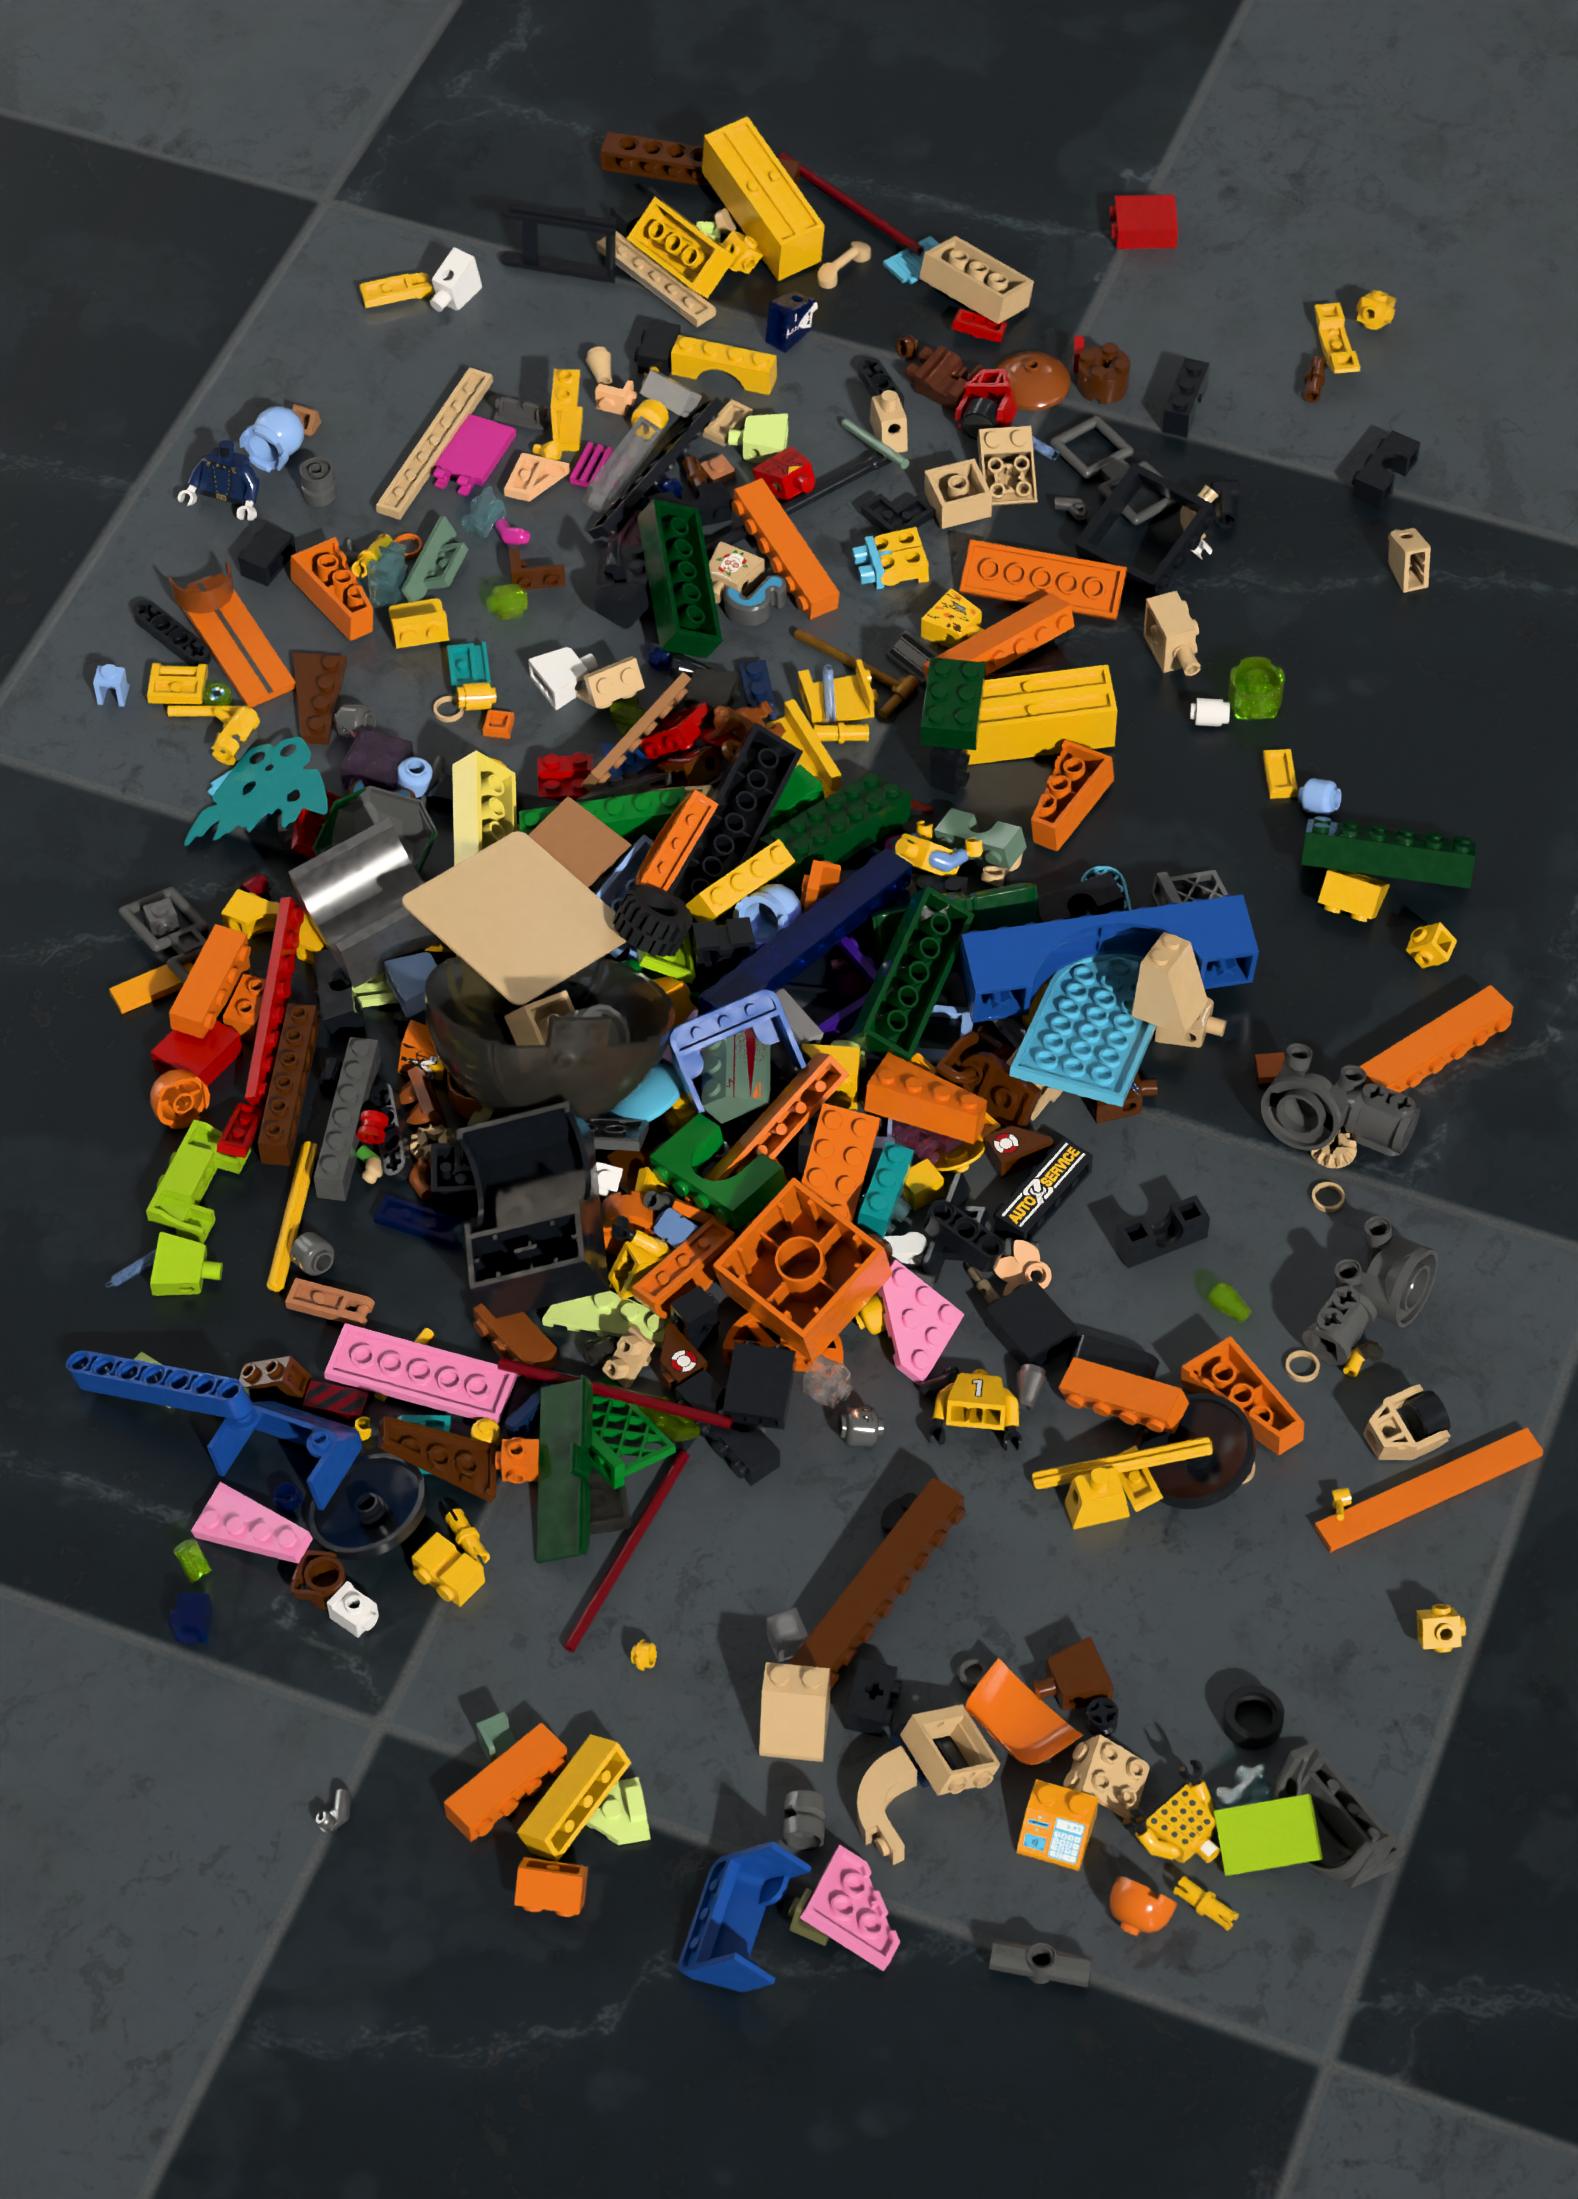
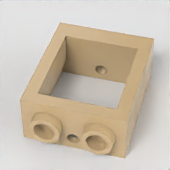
M963 1704L913 1714L900 1734L937 1795L957 1794L969 1788L986 1787L993 1781V1776L1001 1765ZM951 1736L969 1767L952 1771L932 1739Z

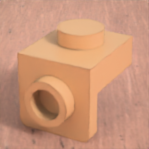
M628 380L623 389L599 383L595 390L596 409L625 416L630 406H634L637 398L633 381Z

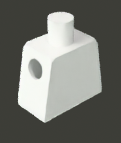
M455 247L451 250L433 276L432 283L435 296L430 300V305L439 312L445 306L454 310H460L482 288L476 261L473 256Z
M569 647L528 659L530 678L555 710L576 698L578 691L587 688L584 675L589 674L590 671L598 667L596 659L591 653L578 658Z

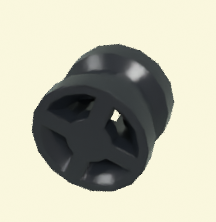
M1099 1697L1093 1699L1087 1707V1730L1093 1736L1101 1734L1104 1737L1112 1735L1117 1728V1705L1108 1698Z

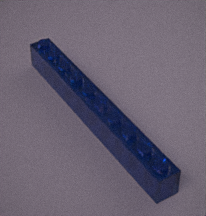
M888 848L880 854L872 856L866 865L861 869H856L842 884H837L823 899H818L807 912L799 914L788 927L780 929L776 936L768 943H763L749 958H744L730 973H725L710 989H705L698 1000V1016L758 990L765 989L774 993L778 992L870 918L869 914L881 909L906 889L911 882L913 865Z

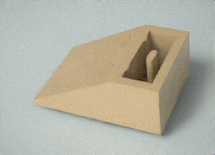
M1031 426L979 429L977 436L979 467L992 493V506L1037 503Z

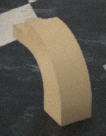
M902 1746L884 1754L870 1766L861 1781L857 1797V1823L865 1846L875 1841L881 1856H887L892 1865L904 1860L905 1845L888 1820L885 1810L896 1796L917 1786V1770Z

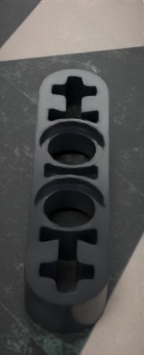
M143 600L134 605L133 614L137 625L189 666H198V664H207L208 666L210 664L211 656L208 645L158 605L149 600ZM162 624L170 626L167 630L163 631L156 629ZM179 638H185L188 640L186 643L181 645L174 643V641Z
M383 1082L372 1089L370 1104L373 1111L382 1112L387 1116L394 1115L391 1124L384 1128L386 1138L383 1143L378 1144L383 1172L393 1181L401 1182L409 1177L412 1171V1160L399 1093L390 1084ZM398 1138L397 1145L392 1149H388L390 1141Z

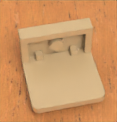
M631 656L584 675L587 688L578 691L576 694L578 699L598 709L611 706L613 704L612 701L617 699H627L635 696L637 691L645 688L636 658Z
M1101 1734L1080 1742L1073 1751L1072 1758L1074 1760L1070 1772L1064 1779V1787L1099 1797L1098 1803L1123 1818H1134L1130 1810L1138 1809L1150 1769L1149 1764Z

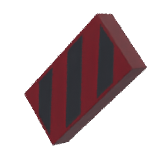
M310 1380L302 1409L305 1412L356 1421L359 1417L364 1416L370 1395L369 1391Z

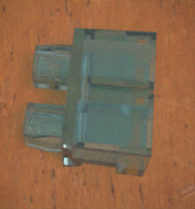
M391 542L388 548L380 546L379 562L370 560L367 565L371 603L390 607L397 605L403 595L401 588L407 579L406 574L408 572V566L405 563L406 546L397 542Z

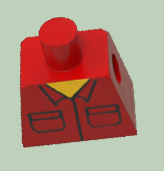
M792 446L752 469L755 481L762 478L773 495L781 499H791L802 491L809 493L814 488L815 477L810 461Z

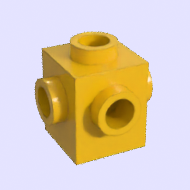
M734 230L722 243L724 248L736 256L729 267L734 272L739 270L749 274L763 256L757 248L758 243L755 239Z
M1371 291L1359 299L1356 311L1359 312L1356 321L1364 323L1363 325L1368 329H1381L1386 324L1391 323L1395 314L1394 306L1397 298L1391 297L1382 291Z
M1441 922L1415 929L1410 936L1411 939L1406 951L1423 969L1448 962L1457 940Z
M1437 1604L1433 1605L1432 1609L1416 1610L1417 1637L1419 1644L1424 1650L1433 1649L1435 1652H1450L1452 1647H1461V1636L1466 1635V1625L1464 1617H1460L1455 1608H1451L1450 1605Z

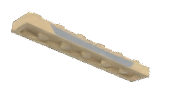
M616 231L617 266L696 327L716 316V308ZM606 237L597 242V250L604 256H606Z

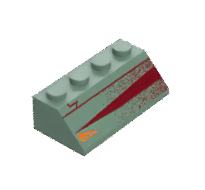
M752 1027L702 1048L704 1067L702 1070L701 1103L703 1108L721 1124L770 1105L771 1044L761 1043L756 1038Z

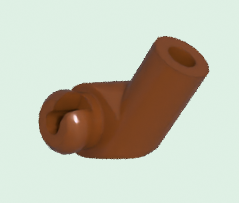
M422 1157L417 1161L409 1175L411 1186L422 1200H428L432 1197L431 1187L427 1183L431 1175V1160L426 1157Z

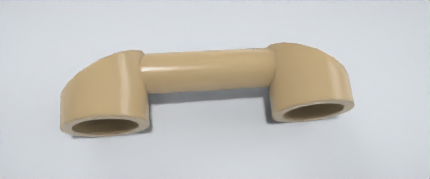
M860 241L851 242L849 250L832 263H825L820 267L817 275L818 285L825 289L835 287L838 282V270L852 259L856 262L868 261L871 257L870 246Z
M1023 853L1010 870L997 866L984 867L981 881L993 886L1003 887L1004 877L1007 873L1016 870L1021 865Z

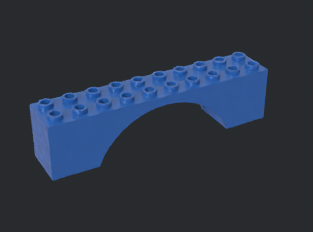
M1243 894L1235 896L1224 895L1220 898L1206 900L1201 898L1192 902L1178 904L1172 902L1164 906H1144L1129 911L1115 910L1107 914H1087L1079 918H1059L1051 922H1031L1023 926H1002L994 930H974L962 934L958 967L971 1021L975 1023L1029 1015L1030 1007L1036 994L1043 984L1058 970L1078 960L1103 954H1128L1145 958L1163 932L1176 935L1191 942L1204 989L1252 983L1259 949Z

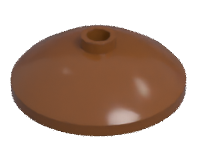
M1034 351L1021 352L1006 358L996 368L1006 369L1015 393L1018 409L1036 411L1053 407L1066 397L1070 389V374L1066 366L1055 357L1045 353Z

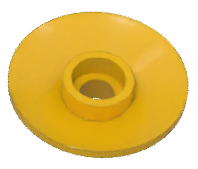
M977 1140L974 1144L958 1141L935 1151L929 1157V1161L938 1171L964 1172L969 1169L970 1164L982 1156L985 1147L981 1141Z

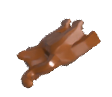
M767 701L762 702L755 708L741 707L733 710L730 707L720 705L714 709L715 718L713 722L716 731L711 735V738L716 739L733 730L739 740L723 742L721 752L725 759L732 760L734 756L733 751L736 752L744 735L755 723L766 728L762 719L766 718L773 711ZM779 722L775 723L770 729H767L779 737H782L786 732Z

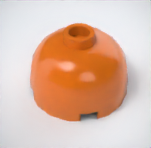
M182 1069L170 1070L162 1074L154 1082L150 1091V1105L155 1116L163 1124L169 1125L173 1129L191 1126L194 1119L199 1120L201 1118L199 1114L203 1108L207 1110L209 1106L210 1093L207 1085L190 1071Z
M1122 1876L1117 1877L1109 1897L1112 1915L1122 1922L1119 1928L1136 1937L1139 1932L1150 1934L1162 1929L1167 1925L1177 1906V1903L1162 1894L1159 1896L1151 1891L1150 1888Z

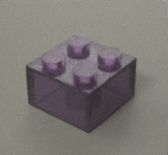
M361 728L340 765L342 788L349 790L352 783L361 778L365 788L373 786L388 791L397 790L396 777L398 766L406 758L414 757L412 742Z

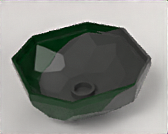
M368 786L333 802L312 848L315 855L318 856L380 821L389 818L394 825L407 856L418 875H420L438 832L422 800Z

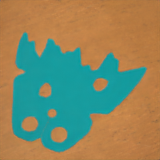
M293 737L282 740L275 747L270 744L253 747L246 752L213 795L212 799L217 805L208 807L200 813L186 837L184 846L189 845L196 836L202 837L210 826L219 821L213 840H218L224 834L230 833L238 825L242 828L247 827V831L251 832L265 813L273 814L276 809L282 811L283 828L289 823L294 822L302 809L325 815L328 810V804L322 777L317 769H303L309 763L311 752L306 742L301 737ZM291 744L296 746L295 751L291 755L286 757L280 755L281 750L285 746ZM255 753H265V757L261 762L257 764L249 762ZM268 765H274L272 770L265 771ZM254 781L256 786L253 790L243 795L244 786ZM299 790L300 797L298 800L287 801V795L290 792Z

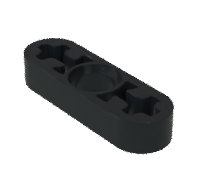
M866 357L860 360L858 376L871 396L882 395L884 391L892 390L898 394L904 409V395L882 363L874 357ZM885 384L888 387L885 389H878L875 387V385Z

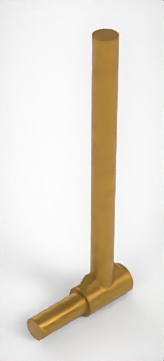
M801 629L795 631L794 638L856 670V660L858 658ZM862 661L864 669H869L871 678L892 688V697L878 711L880 717L886 719L900 703L902 704L907 700L920 683L913 675L897 679Z

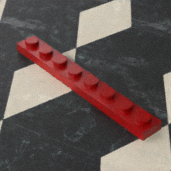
M291 897L280 899L245 1099L252 1106L264 1109L285 1019L287 1001L291 995L290 984L292 973L295 971V955L300 944V927L304 921L303 910Z

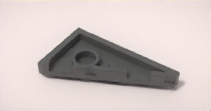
M637 770L621 773L622 777L608 779V784L576 799V802L605 799L611 795L612 797L643 793L650 791V786L654 785L667 786L672 784L671 773L638 774Z

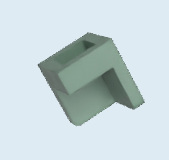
M506 1712L499 1713L476 1724L479 1744L490 1764L516 1743L509 1728Z

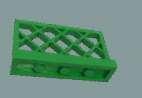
M608 1376L595 1381L618 1387ZM593 1394V1405L608 1406L606 1412L593 1411L592 1420L604 1422L602 1427L592 1426V1443L589 1448L591 1466L614 1490L625 1485L626 1476L676 1453V1445L636 1405L607 1397L594 1396L595 1394ZM612 1408H624L628 1411V1415L611 1413ZM609 1422L625 1424L623 1430L607 1428ZM629 1426H643L646 1430L645 1433L628 1431ZM604 1437L621 1439L619 1445L607 1444L603 1441ZM626 1440L642 1441L641 1448L624 1446ZM647 1442L663 1446L658 1450L645 1449ZM621 1455L638 1456V1459L626 1464L621 1459Z

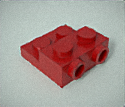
M700 703L667 715L663 720L661 719L648 736L644 735L641 738L642 743L640 745L647 758L657 759L660 756L661 759H664L679 749L681 752L692 748L695 745L694 740L702 734L699 728L703 723L702 718L710 712L706 703Z
M576 752L571 756H558L557 754L550 753L545 757H538V797L562 802L569 796L576 802V799L590 793L581 784L594 769L593 755Z

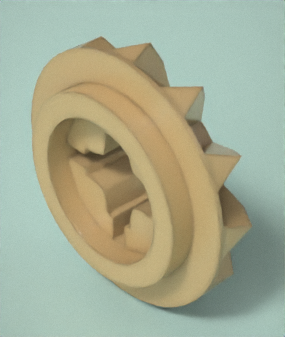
M429 1123L428 1127H419L417 1133L411 1135L410 1150L417 1160L422 1157L431 1160V1144L428 1145V1138L433 1141L438 1140V1143H453L457 1141L452 1129H446L443 1124L433 1126Z
M1340 1129L1331 1143L1321 1149L1310 1150L1313 1159L1324 1167L1342 1168L1354 1160L1357 1153L1356 1142L1351 1138V1133H1344ZM1336 1141L1338 1143V1147H1336V1149L1333 1150V1154H1331L1330 1145L1332 1144V1142Z

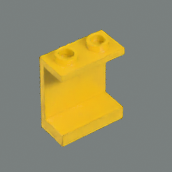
M554 369L551 396L553 440L560 442L562 451H580L583 407H577L580 370Z
M861 659L856 660L855 675L833 679L835 723H832L830 716L828 723L827 718L825 720L823 681L813 683L809 669L798 671V690L812 728L814 724L826 725L827 723V725H836L838 722L846 723L875 717V705H879L876 689H871V674L869 669H864ZM830 679V689H831V691H832V690H833V686H832V688H831V679ZM827 689L828 700L831 701L830 693Z

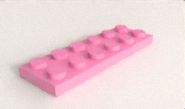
M346 1323L342 1328L324 1372L325 1379L477 1421L489 1418L496 1421L498 1425L517 1378L515 1373L498 1369L497 1364Z

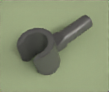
M347 539V564L349 567H352L354 562L358 560V555L361 552H355L353 540Z

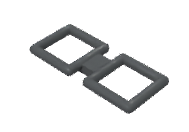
M1099 416L1091 417L1050 441L1051 447L1058 451L1084 478L1089 479L1098 474L1106 481L1098 487V491L1106 499L1131 467L1124 459L1133 454V448ZM1096 427L1119 450L1088 467L1065 443ZM1142 461L1138 464L1163 477L1147 461ZM1166 497L1138 513L1127 505L1122 514L1133 525H1138L1178 502Z
M168 887L122 906L119 909L120 916L153 951L158 952L171 946L179 954L169 958L167 966L184 984L189 972L182 965L198 958L207 941L201 935V933L209 929L207 921L174 887ZM170 897L171 901L185 914L193 925L157 939L135 913L142 911L144 905ZM251 968L246 972L247 975L257 977Z

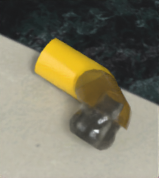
M1368 1341L1352 1349L1351 1356L1343 1369L1344 1374L1349 1377H1356L1364 1360L1369 1358L1371 1361L1376 1362L1382 1358L1384 1354L1383 1348L1378 1346V1343L1375 1341Z

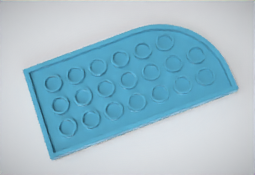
M1128 954L1096 955L1078 960L1058 970L1049 982L1011 1065L1009 1076L1123 1107L1156 1029V1025L1132 1017L1140 963L1144 957Z

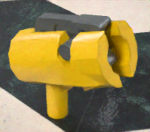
M218 706L214 709L213 715L224 724L222 732H218L215 742L211 747L214 750L212 755L219 762L230 766L240 760L247 752V749L258 738L256 729L260 724V719L256 711L249 707H240L231 716L222 707Z

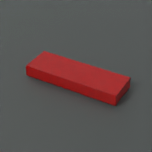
M237 1103L217 1143L216 1152L245 1158L261 1127L265 1109Z

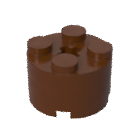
M1106 343L1103 346H1096L1082 351L1078 366L1077 387L1079 393L1089 401L1092 398L1098 399L1101 404H1110L1121 400L1129 387V357L1118 349V346L1114 343Z

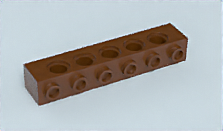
M291 1003L287 1005L258 1139L261 1164L290 1166L319 1031L316 1005Z

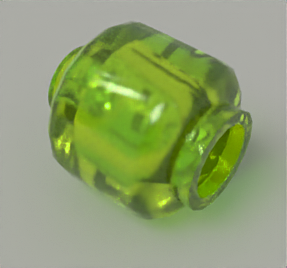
M517 584L495 586L492 589L491 596L487 597L488 611L493 612L498 620L520 618L524 610L528 609L526 591Z

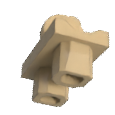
M630 1326L625 1336H621L618 1341L617 1350L611 1360H607L602 1368L603 1372L612 1380H617L624 1388L631 1387L641 1368L648 1366L650 1363V1353L656 1344L646 1338L637 1326Z

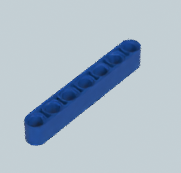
M86 1350L73 1353L66 1361V1368L76 1384L85 1391L231 1419L245 1417L253 1407V1402L242 1383L235 1378Z

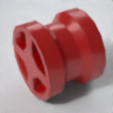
M373 1110L361 1112L359 1118L361 1127L357 1129L356 1137L369 1144L383 1143L386 1138L384 1128L388 1126L389 1117L382 1112Z

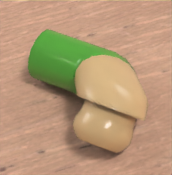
M362 1145L356 1152V1156L366 1164V1170L362 1173V1178L366 1182L374 1184L377 1178H381L383 1174L381 1158L369 1147Z

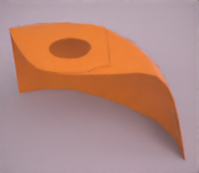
M999 1657L975 1687L965 1705L968 1714L1000 1747L1015 1759L1027 1765L1039 1764L1051 1758L1083 1736L1082 1733L1065 1722L1042 1700H1039Z

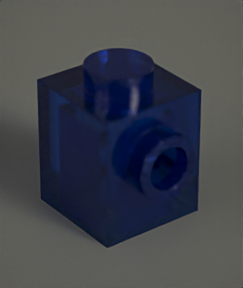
M178 1592L175 1610H170L169 1628L174 1629L176 1641H182L186 1644L208 1643L213 1612L209 1594Z

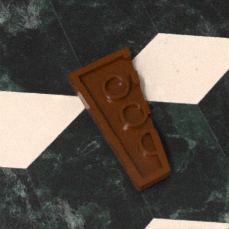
M293 652L301 738L309 744L329 745L334 725L333 719L337 711L347 666L346 656Z
M383 1416L379 1421L378 1448L490 1503L496 1498L495 1456L497 1445L388 1416Z

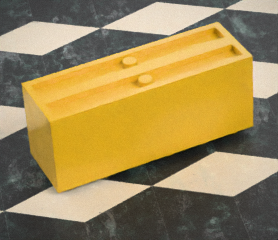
M748 116L705 135L702 173L745 235H749L757 241V248L763 254L762 259L777 281L821 262L825 225Z
M1108 665L985 680L976 750H967V754L970 755L968 765L1060 754L1064 740L1089 749L1114 747L1117 706Z

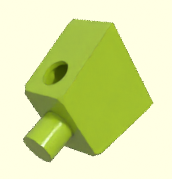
M159 1232L150 1281L152 1295L200 1294L204 1279L221 1280L223 1263L207 1261V1248L203 1243Z

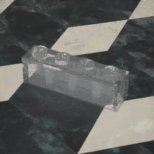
M640 416L591 481L582 502L603 515L651 453L662 433V429L643 416Z

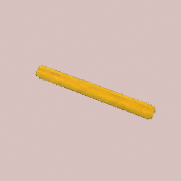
M305 1141L301 1145L267 1281V1288L274 1292H280L285 1286L291 1262L290 1250L297 1238L318 1153V1145L311 1141Z
M1202 1437L1033 1472L1032 1481L1036 1489H1043L1072 1483L1074 1477L1091 1473L1097 1467L1105 1469L1115 1468L1118 1473L1202 1457L1213 1453L1212 1442L1209 1437Z

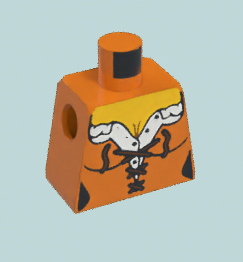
M410 1020L401 1044L397 1073L409 1075L407 1071L418 1066L431 1080L442 1081L447 1069L462 1073L467 1056L452 1052L454 1041L452 1036Z

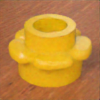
M641 1639L637 1645L632 1647L631 1661L641 1671H644L645 1668L654 1667L657 1656L656 1646L654 1643H648L645 1639Z

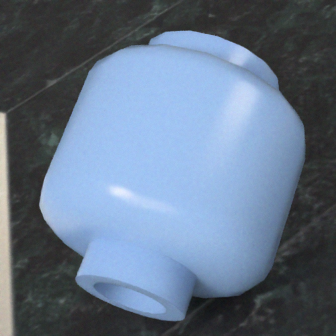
M406 758L398 766L395 782L397 789L405 787L415 793V798L422 797L431 787L432 767L422 758Z
M1311 778L1304 787L1299 789L1298 802L1302 803L1303 810L1308 814L1329 816L1334 810H1338L1340 806L1341 790L1331 780Z

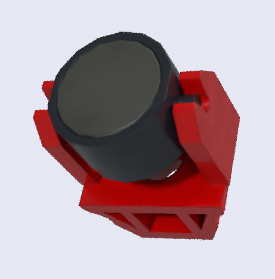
M982 369L970 382L964 385L965 392L955 414V421H960L958 429H963L964 433L974 440H977L979 429L1010 427L1018 411L1015 393L1006 369Z

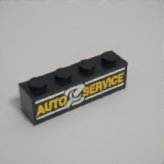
M1063 1138L1057 1146L1053 1145L1048 1150L1044 1161L1040 1165L1036 1164L1031 1169L1028 1179L1023 1184H1018L1014 1188L1011 1198L1005 1204L1001 1203L997 1207L993 1215L995 1219L994 1232L1005 1239L1009 1237L1013 1238V1241L1023 1240L1030 1242L1092 1172L1093 1155L1066 1138Z

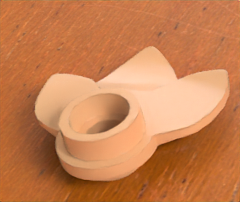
M1015 1240L1013 1256L1001 1258L994 1269L997 1276L1007 1282L1003 1296L1012 1293L1018 1285L1027 1284L1032 1281L1031 1272L1033 1271L1041 1273L1042 1278L1037 1283L1043 1289L1051 1281L1050 1268L1040 1261L1038 1249L1023 1240Z

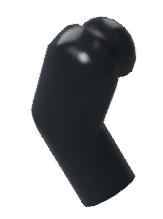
M949 1366L945 1368L942 1376L920 1383L924 1397L938 1394L947 1385L954 1383L958 1374H960L959 1369L956 1366Z

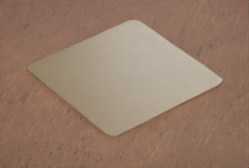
M520 831L510 833L405 894L402 899V905L509 1002L515 1005H524L627 942L614 927L613 919L616 912L532 838Z

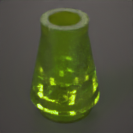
M1223 1281L1219 1282L1207 1297V1300L1211 1302V1307L1235 1319L1240 1324L1252 1313V1310L1245 1304L1230 1283L1226 1285Z

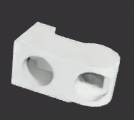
M909 1232L904 1236H885L884 1239L891 1244L893 1259L900 1261L905 1267L921 1265L922 1256L927 1252V1240L923 1234Z

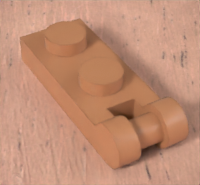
M295 1278L285 1300V1305L287 1309L365 1328L368 1321L366 1316L372 1312L375 1302L370 1297ZM349 1306L355 1307L356 1311L353 1312L348 1310Z

